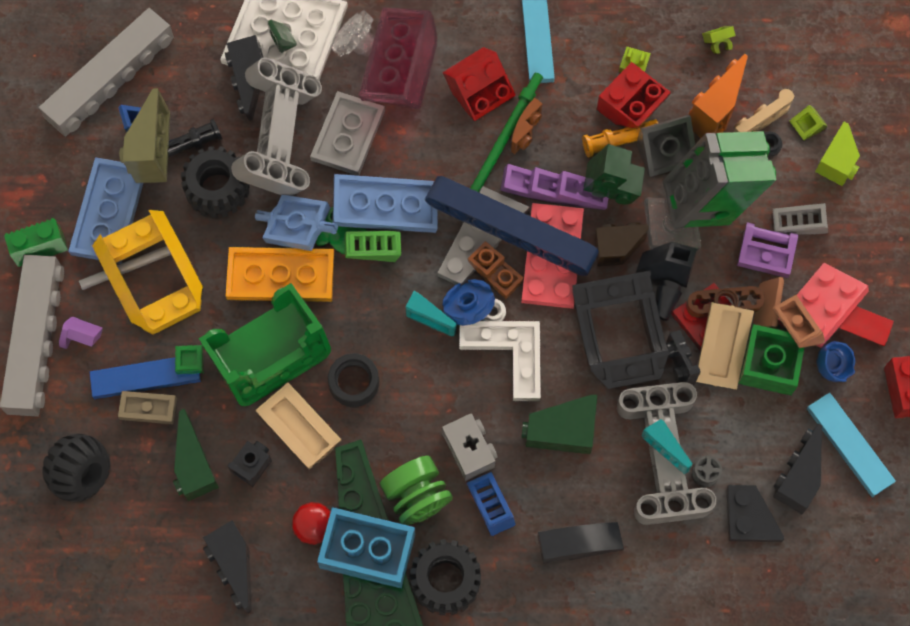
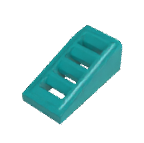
M413 291L406 305V316L451 337L454 336L456 333V323L421 294Z
M660 419L643 430L641 436L646 442L683 474L689 472L693 463L664 420Z

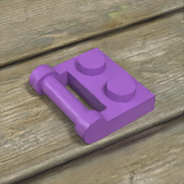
M747 222L737 266L789 278L798 234L790 233L787 235L754 227L755 224ZM752 237L784 244L786 249L752 241Z

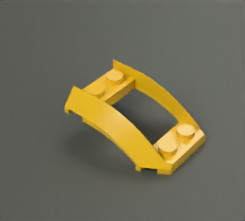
M149 210L150 215L104 238L100 234L92 247L131 323L154 335L200 312L203 286L164 211ZM164 240L187 286L139 309L116 263Z

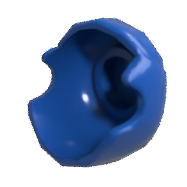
M833 341L824 345L818 352L816 364L818 372L824 379L832 382H846L847 378L855 374L854 352L846 343Z

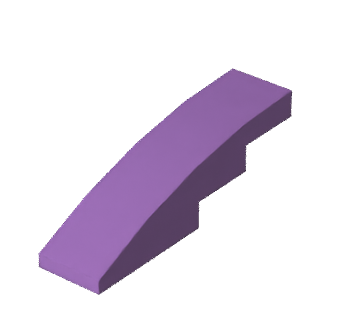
M507 164L504 167L501 191L541 201L605 210L608 204L607 197H595L592 193L583 190L585 177L566 171L557 174L537 167L531 171L511 164Z

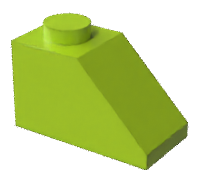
M843 122L815 171L840 186L844 185L847 178L852 180L859 169V166L855 164L860 155L848 123Z

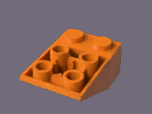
M746 54L739 60L734 59L725 70L726 73L722 77L716 76L710 83L709 89L705 93L700 92L692 101L693 108L688 115L691 116L693 132L700 138L705 133H723L727 129L748 57Z

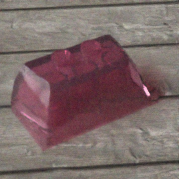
M382 9L359 92V97L362 101L383 102L410 109L421 108L437 47L436 26L430 10Z

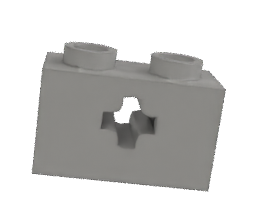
M472 413L442 426V435L465 482L495 468V459L498 458L492 443L487 444L483 437L486 432L480 419L475 420ZM467 442H470L472 445H476L474 451H472L470 447L466 448Z

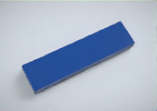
M175 357L90 371L91 390L94 399L118 396L122 394V391L142 392L201 382L200 373L176 374Z

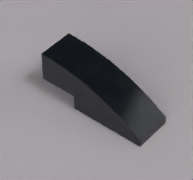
M618 522L565 527L538 532L537 535L543 564L565 559L575 560L624 550Z

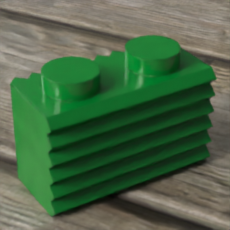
M54 218L46 220V222L41 221L40 224L36 223L35 226L31 224L30 227L26 226L25 229L21 228L20 231H11L10 234L6 233L4 235L9 254L18 267L23 266L24 255L53 256L68 251L63 231Z

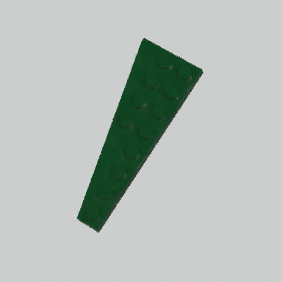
M362 440L336 447L339 509L388 521ZM406 573L402 588L343 574L346 626H423Z

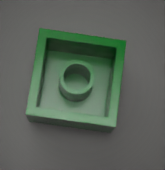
M753 324L749 332L738 384L791 396L798 387L804 347L799 348L787 331Z

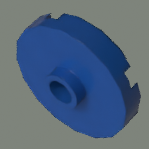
M476 279L468 280L469 283L463 285L460 283L456 284L447 292L443 299L444 313L456 325L461 326L475 324L483 320L491 312L495 304V296L489 284Z

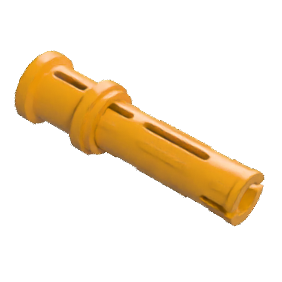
M654 119L645 122L638 129L630 127L615 131L605 129L597 135H583L582 144L585 154L590 158L593 157V154L599 153L607 144L620 146L638 140L640 128L658 124V121Z

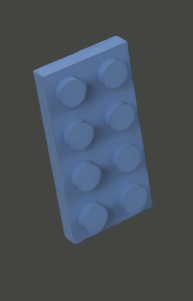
M95 157L68 252L70 255L99 260L92 247L98 236L101 234L102 238L133 223L143 183H136L131 174H128L124 163Z
M334 174L333 223H337L338 227L436 233L438 229L437 209L431 207L425 201V197L434 181Z

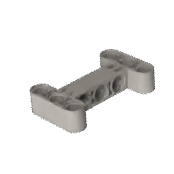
M265 57L251 65L245 72V78L249 85L265 92L257 152L251 151L233 162L231 169L233 176L241 182L279 195L294 196L305 190L310 184L308 173L304 169L290 164L297 104H306L321 93L322 85L318 78L311 74Z
M687 382L627 389L619 397L617 412L624 419L644 418L646 428L660 419L664 420L680 444L675 414L688 412L692 408L697 398V391L692 384ZM677 394H686L690 401L681 402L677 398ZM657 396L662 399L663 404L660 406L654 405L650 398ZM627 399L632 400L636 403L637 407L629 409L624 406L623 401ZM648 443L657 493L644 495L638 500L634 508L635 519L641 524L650 525L707 517L716 505V496L712 490L708 488L688 489L686 475ZM696 498L706 499L709 507L706 509L698 507L695 502ZM668 502H678L682 510L679 512L672 511L668 506ZM641 505H651L654 509V514L645 515L641 511Z

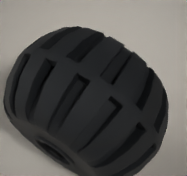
M72 434L64 436L54 443V447H50L48 450L49 454L45 456L44 466L42 467L44 481L48 489L55 496L72 502L90 499L92 495L95 496L104 485L105 480L109 476L110 457L105 447L94 437L84 434Z

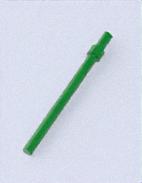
M535 72L527 87L523 88L520 92L516 107L470 189L480 192L511 137L520 116L536 97L535 92L543 79L541 74Z

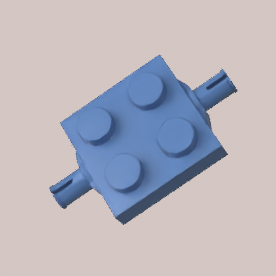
M281 195L277 206L271 212L257 210L255 214L257 221L267 222V228L262 238L266 243L312 251L321 232L336 234L338 230L337 223L325 222L331 208L328 202Z

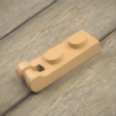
M789 89L781 90L777 100L768 106L766 104L760 106L749 119L745 117L738 121L734 126V132L761 131L788 112L794 99L793 92Z

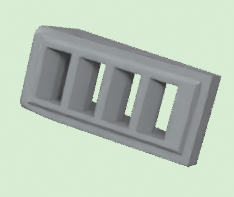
M825 203L773 209L775 232L787 235L790 233H828ZM781 215L787 216L786 227H782ZM792 215H797L798 225L793 226ZM803 215H808V224L803 225ZM813 215L819 216V223L814 224Z

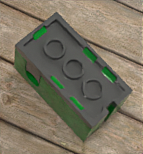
M764 131L705 133L662 181L674 228L730 225L777 180L776 169L772 161H768L770 147L768 142H766Z

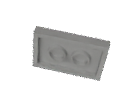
M337 91L310 155L311 161L359 176L384 115L385 106Z

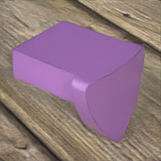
M71 317L63 324L59 347L67 349L71 340L92 347L101 337L103 328Z

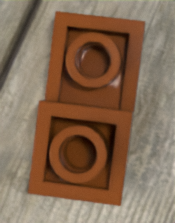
M536 98L529 103L516 124L511 152L514 155L520 149L525 150L533 140V127L542 118V103Z
M485 241L468 258V262L489 285L507 299L523 283L524 278L504 261L505 257Z

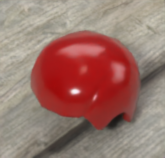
M309 502L301 505L294 513L292 519L294 535L302 543L311 545L322 543L331 513L330 509L318 502Z

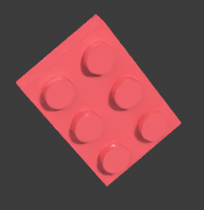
M826 263L822 264L797 294V297L823 332L825 342L816 345L820 348L824 346L869 292L868 285ZM778 318V325L785 328L781 320Z

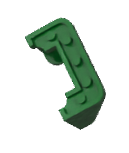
M292 283L278 289L274 293L271 300L273 306L271 310L228 335L223 329H211L199 338L213 364L241 406H249L325 360L331 352V346L322 325Z

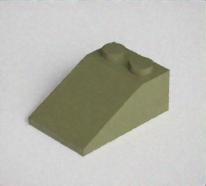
M158 88L152 89L127 131L124 137V146L120 148L119 152L121 163H124L128 174H131L136 183L167 182L170 110Z

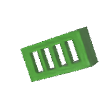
M345 232V258L396 262L401 256L400 232ZM355 240H359V251H355ZM366 241H369V250H366ZM377 242H380V250H377Z

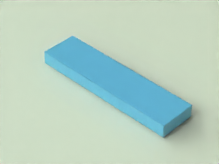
M522 0L529 82L535 72L543 76L541 83L554 82L547 0Z
M828 393L807 407V411L817 424L822 425L824 434L871 497H874L896 482L831 393Z

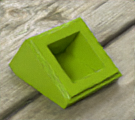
M811 105L789 120L804 141L828 127Z

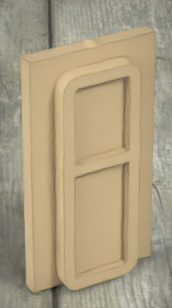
M711 302L698 361L701 373L696 382L737 390L754 314L753 310Z
M289 383L285 384L255 410L308 469L323 460L342 441Z

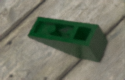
M185 409L179 411L174 465L177 479L173 480L179 496L184 494L187 500L190 501L219 487Z

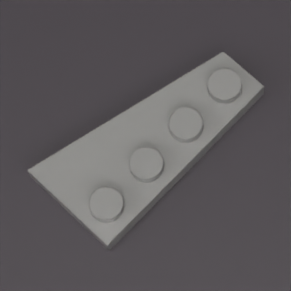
M484 186L479 192L522 213L527 214L529 211V206ZM464 222L438 271V277L455 285L459 283L463 285L476 271L468 262V258L485 241L496 249L502 239Z

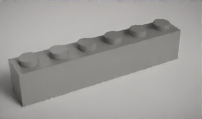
M148 8L39 106L43 117L65 137L70 132L76 131L81 122L89 115H93L107 98L113 97L118 88L125 82L132 80L142 66L149 64L161 49L170 45L174 38L170 25L152 9Z
M24 255L0 408L7 415L39 417L40 408H43L45 404L43 386L44 382H47L49 378L47 360L48 357L52 356L53 343L50 340L52 331L54 332L57 326V318L54 316L55 307H58L60 304L61 296L58 288L59 282H62L64 279V267L61 266L58 259L54 256Z

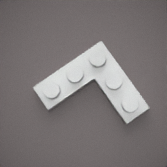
M479 321L471 325H460V350H513V401H540V321Z

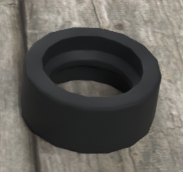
M357 353L345 354L336 359L328 373L329 389L334 399L342 405L349 407H359L369 403L377 394L380 385L378 369L373 361L365 355ZM349 366H360L365 369L370 379L367 389L357 395H349L343 392L338 385V377L343 369Z

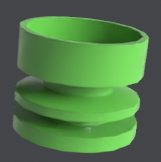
M422 456L403 464L390 472L380 482V487L388 501L402 499L397 503L393 511L395 514H402L399 517V522L403 525H412L432 517L453 498L450 491H443L446 488L444 481L431 483L437 477L439 471L430 456Z

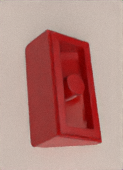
M856 306L839 328L885 346L894 321Z

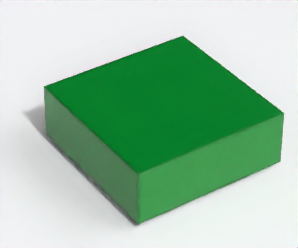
M202 345L176 346V374L204 373V347Z

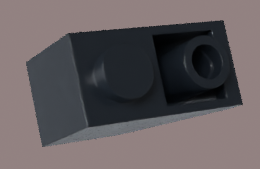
M669 242L642 253L636 273L650 271L652 279L672 281L687 288L697 248Z

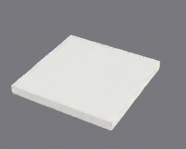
M244 0L228 42L256 35L264 58H270L296 68L320 80L348 4L342 0ZM272 19L286 25L297 45L282 53L281 51L279 52L270 36L268 21ZM226 44L220 60L222 64L228 65L225 58V53L228 52Z

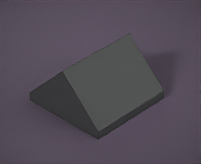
M686 115L640 128L637 147L649 177L672 171L695 146L691 116Z

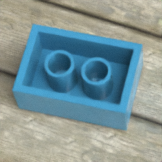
M332 507L317 563L320 569L402 588L415 538V527Z

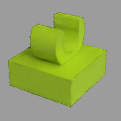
M723 26L702 33L704 43H712L711 50L714 54L720 53L719 44L721 42L725 44L726 50H731L733 45L728 38L736 36L733 26Z
M626 47L619 72L621 73L631 62L645 72L651 53Z

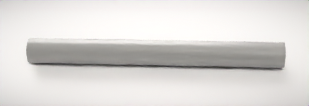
M164 246L119 264L117 267L123 275L170 256L171 253L168 247ZM105 271L79 280L82 290H85L109 279Z

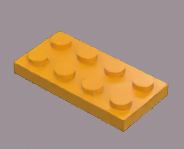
M229 247L226 299L271 301L278 289L292 283L304 301L332 302L334 249H312V251L296 248Z

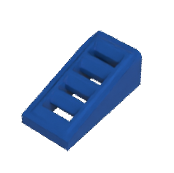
M492 472L467 483L491 536L515 526L514 516ZM491 484L492 488L479 494L477 493V490ZM493 495H496L495 498L482 503V500L487 499ZM498 505H501V508L496 509L487 514V510H490Z

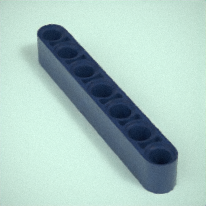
M443 176L436 177L425 197V201L431 207L580 276H587L599 254V250L592 244Z

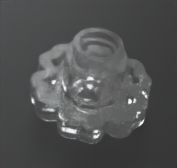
M365 10L360 14L356 13L337 33L331 47L333 51L340 57L344 54H349L352 50L357 55L369 56L377 46V41L374 40L375 36L369 32L371 29L370 24L374 19Z

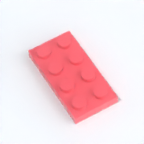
M532 203L531 217L581 239L584 208ZM527 251L521 303L574 309L575 301L572 285L577 283V274Z

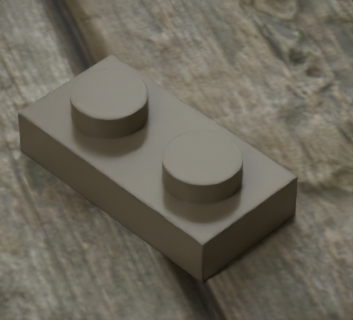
M122 391L118 418L127 421L174 424L177 397L176 395Z

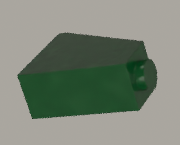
M588 395L530 413L528 422H523L521 438H526V447L591 454L597 395Z

